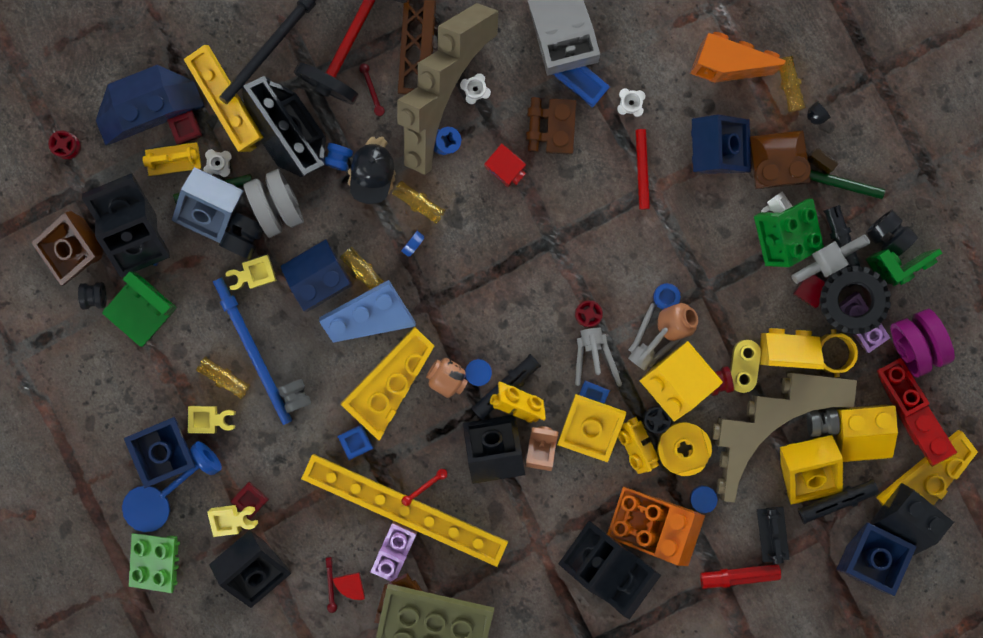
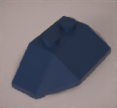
M155 65L108 84L96 123L105 145L108 146L166 123L170 118L191 110L196 111L205 106L194 81L162 66Z

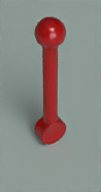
M439 469L436 472V476L411 495L403 496L402 504L409 506L415 497L438 480L445 479L447 471Z

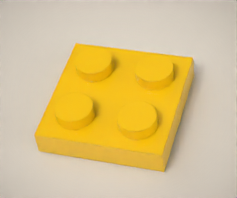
M575 394L557 445L608 463L624 422L626 411Z

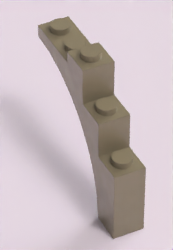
M476 3L438 26V51L418 62V87L397 100V124L404 127V166L425 175L432 170L433 150L444 109L461 74L473 57L485 44L497 36L498 10Z
M787 373V378H783L781 392L785 394L784 399L753 395L752 401H748L747 416L750 417V422L718 418V423L713 424L712 439L716 440L715 445L726 447L725 452L721 451L719 462L720 467L723 468L722 478H718L717 494H720V499L725 502L735 503L739 481L747 462L758 446L774 430L789 420L810 411L830 407H854L857 380Z

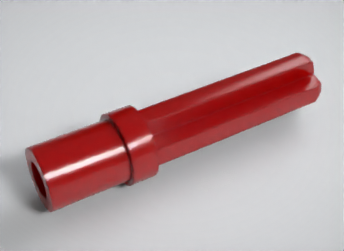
M777 564L730 570L726 568L720 569V571L700 573L702 589L728 588L733 585L781 579V569Z

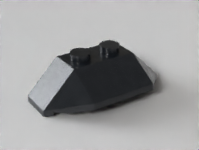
M265 76L243 85L241 90L244 105L264 137L260 140L276 165L299 177H304L323 167L325 163L326 136L298 95L290 89L270 81L271 79Z

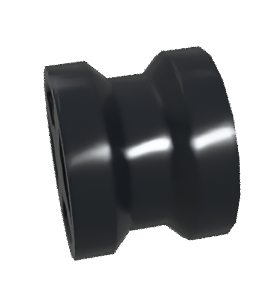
M96 282L94 285L80 283L78 287V300L82 310H87L92 306H96L98 309L106 307L107 293L103 282Z
M652 406L644 412L642 422L647 430L660 434L669 429L671 418L662 407Z

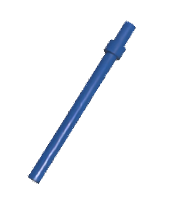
M222 277L213 281L222 300L220 304L224 312H228L282 424L285 425L293 421L290 414L285 410V404L237 308L239 304L235 296H231Z

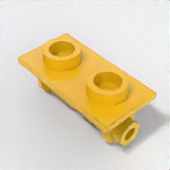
M198 142L145 150L146 156H143V164L148 169V176L193 170L194 167L202 169Z
M498 382L499 393L497 395L493 394L490 398V404L493 405L494 409H499L508 414L515 409L513 416L526 420L529 423L537 422L539 419L546 420L543 399L519 390L514 386Z
M633 417L622 424L618 439L625 446L629 454V462L637 471V474L650 472L653 468L659 466V457L651 442L642 445L641 441L648 438V434L642 421H638L637 417Z

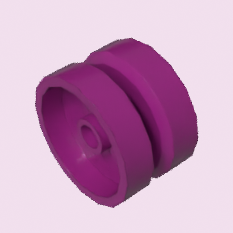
M924 309L913 314L912 321L904 318L891 324L890 330L894 346L914 377H921L930 373L933 365L943 367L954 361L955 353L949 334L942 321L931 309Z

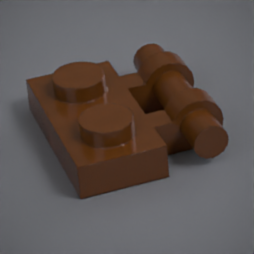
M532 97L531 107L528 108L527 116L530 117L529 131L526 132L528 151L538 152L539 142H547L546 153L573 155L576 100L550 99L549 109H542V98ZM540 118L548 119L547 133L540 132Z

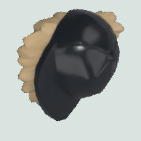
M371 137L354 154L351 168L348 170L350 175L348 181L350 193L355 200L361 203H381L393 189L394 175H396L394 160L385 148L387 141L384 137H378L377 139Z

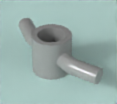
M864 234L839 248L835 241L812 254L816 262L792 274L793 281L798 284L822 271L826 278L849 265L845 257L870 244L869 238Z

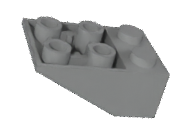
M527 0L547 76L599 62L600 51L584 0Z

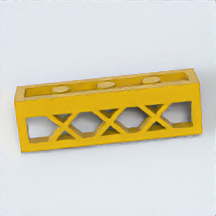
M203 45L183 60L237 151L251 152L257 148L255 143L264 137L238 94L228 104L223 103L219 99V96L231 82L209 45Z

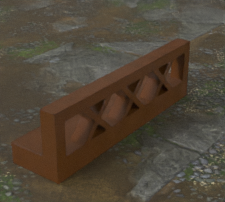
M410 0L404 3L398 94L406 95L415 89L404 88L405 77L412 71L418 76V70L416 69L418 62L433 54L436 0H424V6L418 12L410 6ZM409 10L413 14L411 18H409ZM417 18L422 24V33L414 39L408 32V25ZM407 36H408V37L410 38V40L412 41V42H410L408 45H407ZM416 45L421 51L420 59L412 65L406 58V52ZM407 63L410 68L405 72V65Z

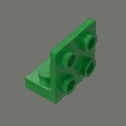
M806 199L781 213L760 212L754 216L765 266L791 267L824 247L813 199Z
M939 248L923 252L902 267H900L902 263L899 257L894 252H890L889 249L873 253L865 258L872 271L880 274V277L886 281L887 285L892 284V286H896L899 283L903 285L915 277L913 272L921 269L926 270L938 262L936 257L941 255L942 251Z
M129 271L123 278L127 284L103 310L102 314L137 345L144 347L177 307L141 275Z

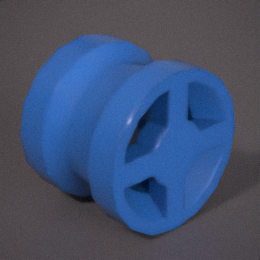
M453 127L438 129L433 151L439 155L454 153L461 146L462 139L460 133Z
M328 143V155L324 158V165L347 172L349 168L347 163L349 158L353 156L354 151L337 144Z

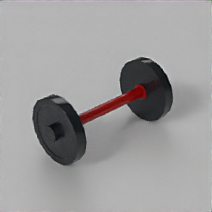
M363 0L326 73L305 63L298 62L294 74L315 87L314 90L326 97L330 95L342 102L354 105L359 96L358 93L336 79V76L376 0ZM394 0V1L401 2V3H407L408 0Z

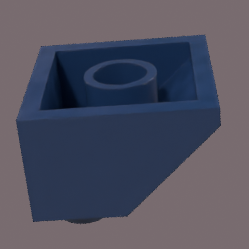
M719 114L692 119L693 172L706 174L751 172L750 119Z
M326 239L280 266L292 293L305 312L314 309L353 286Z
M175 417L124 438L144 489L196 467Z
M866 522L846 546L836 570L885 594L895 596L917 546Z

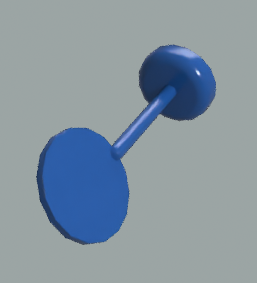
M200 441L195 442L191 446L190 454L196 467L185 471L163 491L153 486L145 489L144 486H138L130 490L122 504L123 517L132 528L141 532H153L161 528L168 520L170 505L166 497L199 468L209 475H215L221 471L222 466L215 453Z

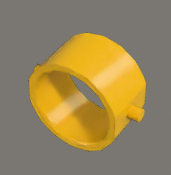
M831 329V334H826L820 338L821 347L830 338L838 337L847 344L849 358L844 366L835 370L829 368L824 363V371L834 373V377H840V373L847 372L855 365L858 349L852 338L842 333L836 334V329Z

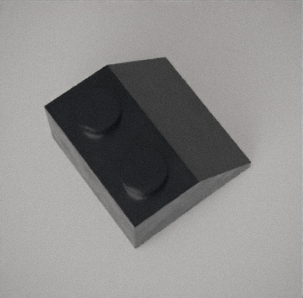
M509 415L463 423L472 484L525 475L515 416Z
M903 483L898 486L870 522V524L917 546L913 556L938 544L954 523V521L919 493Z
M251 530L246 532L209 564L219 586L250 608L291 574L290 570L270 546Z

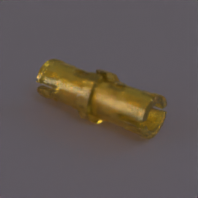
M793 56L781 58L786 60V62L779 69L782 80L780 87L785 92L788 111L795 112L805 109L806 106L804 105L800 89L802 81L797 77Z
M403 181L397 184L396 187L399 189L393 190V196L411 206L413 212H420L435 224L441 220L439 216L444 215L445 209L440 208L428 200L426 194L423 192L418 193Z
M350 247L340 256V259L355 274L356 280H361L369 290L384 283L372 269L373 265L371 263L368 264L362 259L353 247Z
M207 357L202 359L200 362L201 366L198 365L196 369L197 372L216 382L215 386L227 389L241 400L246 395V390L248 391L251 386L231 374L232 371L230 369H223Z

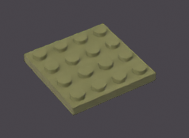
M388 584L376 638H488L494 607Z

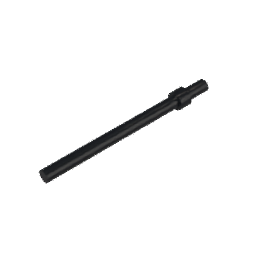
M316 0L297 1V7L219 96L223 103L228 104L302 16L305 13H309L315 7Z

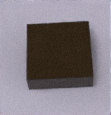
M820 148L814 149L807 156L810 163L826 174L833 172L838 165L837 161Z

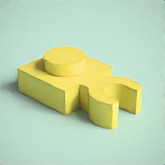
M269 255L243 262L244 271L229 270L225 273L227 277L233 275L238 277V283L229 286L230 290H239L246 282H248L249 288L253 289L277 281Z
M188 406V433L215 434L217 433V426H220L223 430H233L235 425L226 424L225 417L227 415H236V411L225 410L217 414V406Z
M236 505L211 508L207 513L213 537L239 534L242 528L247 530L255 528L258 520L250 521L246 517V515H251L255 511V507H246L241 512H237Z

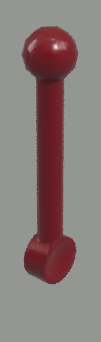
M363 63L360 65L359 71L364 74L375 105L374 113L376 116L381 117L384 115L385 109L380 106L369 75V65Z
M326 557L329 593L327 610L330 613H334L337 611V605L334 603L332 557Z

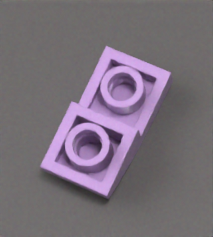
M854 292L839 303L841 310L849 316H861L869 310L861 295L857 292ZM882 324L870 332L853 334L867 353H870L890 339Z
M393 521L371 569V573L389 581L395 580L418 531Z

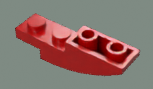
M902 358L877 370L882 385L892 405L896 407V412L914 444L920 447L931 467L956 455V449L930 410L929 401Z

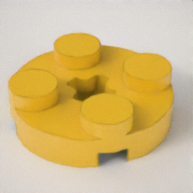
M679 422L672 424L669 429L661 433L657 445V453L662 465L670 472L680 476H691L704 469L712 454V444L707 433L700 427L688 422ZM681 442L691 445L692 449L688 451V456L677 452Z

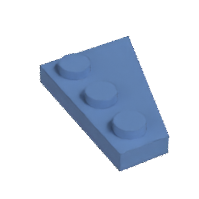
M389 280L319 317L320 324L333 343L416 326L415 320Z

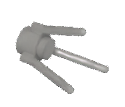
M655 303L650 304L637 336L628 349L631 352L628 359L644 371L648 366L652 368L659 358L680 341H670L660 351L654 352L653 349L668 332V329L665 327L649 346L642 343L639 347L655 309Z
M601 328L581 330V338H577L578 353L575 385L579 386L581 382L584 347L586 352L592 351L596 375L601 374L598 350L602 349V345L617 386H622L618 370L607 344L606 334L602 335Z

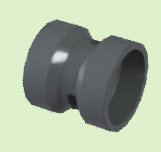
M303 379L277 388L280 396L284 397L286 402L284 407L287 413L312 404L310 397L304 392L305 384Z
M836 408L826 409L824 412L814 410L807 413V428L810 437H817L822 433H827L828 435L839 434L840 422Z

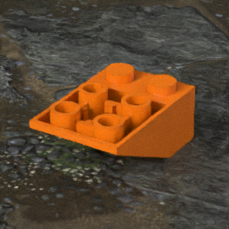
M713 32V34L708 33L702 41L690 74L714 83L774 75L785 64L786 60L780 59V55L773 51L765 50L761 52L754 49V45L745 41L736 43L728 40L729 37L723 33Z
M623 487L607 534L619 543L677 566H689L705 515Z

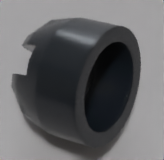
M818 101L807 112L808 120H811V123L814 125H820L831 118Z

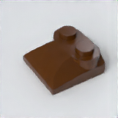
M803 130L750 136L755 190L810 183L811 167L807 159Z
M72 211L62 214L31 242L61 286L67 284L90 264L98 262L103 256V249L92 229L83 217Z

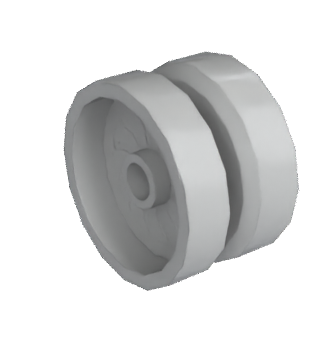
M279 168L266 174L265 181L269 192L258 179L244 184L245 193L252 210L269 238L282 233L283 227L279 215L285 224L291 228L304 223L297 198Z

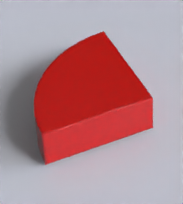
M360 572L333 578L338 591L347 598L354 600L365 599Z

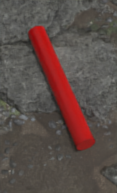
M637 129L635 131L639 210L650 209L646 129Z

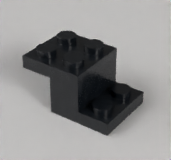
M133 173L82 193V199L95 219V237L120 278L126 276L129 271L136 272L170 258V252L158 233L157 215Z
M588 521L558 563L589 592L608 602L629 620L661 577V574L639 556L611 538L591 521Z

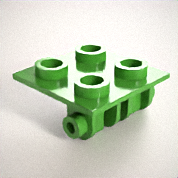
M132 533L129 587L173 593L175 585H178L176 569L179 566L174 565L176 561H179V557H175V555H178V545H180V541H177L178 536H167L166 538Z

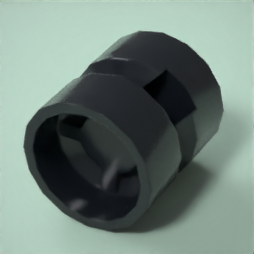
M893 209L880 217L866 231V234L876 244H882V251L889 249L890 252H894L898 257L918 239V236L909 226H902L903 220Z
M234 212L229 223L231 230L224 233L219 246L251 260L256 249L254 242L261 239L264 231L258 222Z

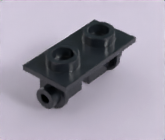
M784 507L756 509L762 562L780 564L784 563V560H790Z

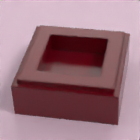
M192 110L167 120L177 145L203 136Z
M812 275L800 282L792 294L816 309L820 304L821 290L825 282Z
M249 481L231 500V503L236 505L239 511L249 506L255 507V511L251 515H246L251 520L269 498Z

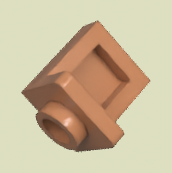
M546 426L532 428L525 467L552 471L559 432L553 431Z

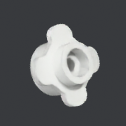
M476 74L475 77L461 81L460 87L466 93L467 103L475 104L476 100L489 98L491 91L486 87L484 75ZM473 87H477L478 90L473 91Z
M626 88L622 89L619 93L621 98L620 105L617 107L619 114L625 115L629 113L635 117L641 116L644 111L642 104L645 99V93L641 90L629 91ZM630 100H632V101L634 102L633 105H630V104H629V101H630Z
M210 149L205 153L207 163L204 167L205 172L211 175H221L222 177H227L230 174V160L232 159L230 152L223 151L221 153ZM220 161V165L216 166L215 162Z

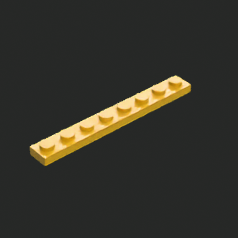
M312 454L301 478L306 482L496 567L508 544V541L418 500L413 499L409 506H404L401 500L406 495L315 454Z

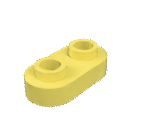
M752 340L739 341L734 346L730 371L734 390L741 393L750 392L757 383L761 350L759 345ZM746 348L752 351L750 358H746L743 355V351ZM743 374L748 377V382L744 385L739 381L740 376Z

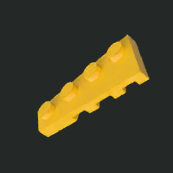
M414 327L340 403L341 406L380 441L386 427L408 393L411 384L433 350L434 344Z
M957 430L949 437L957 451L956 455L931 467L927 458L924 457L876 498L883 506L898 486L903 483L919 493L932 505H935L939 499H943L948 492L946 489L954 479L957 480L978 451L962 431Z

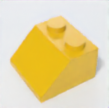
M769 328V333H761L759 365L824 370L820 337L812 336V331L796 330L795 335L785 334V329Z
M689 341L654 365L639 380L674 422L691 411L723 383Z
M885 404L836 409L840 422V431L836 435V440L843 462L893 458L898 435L896 407L894 405Z
M832 435L780 447V464L791 505L831 496L843 491V458Z

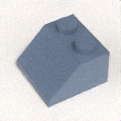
M194 167L180 191L171 221L220 243L229 227L234 212H236L243 190Z

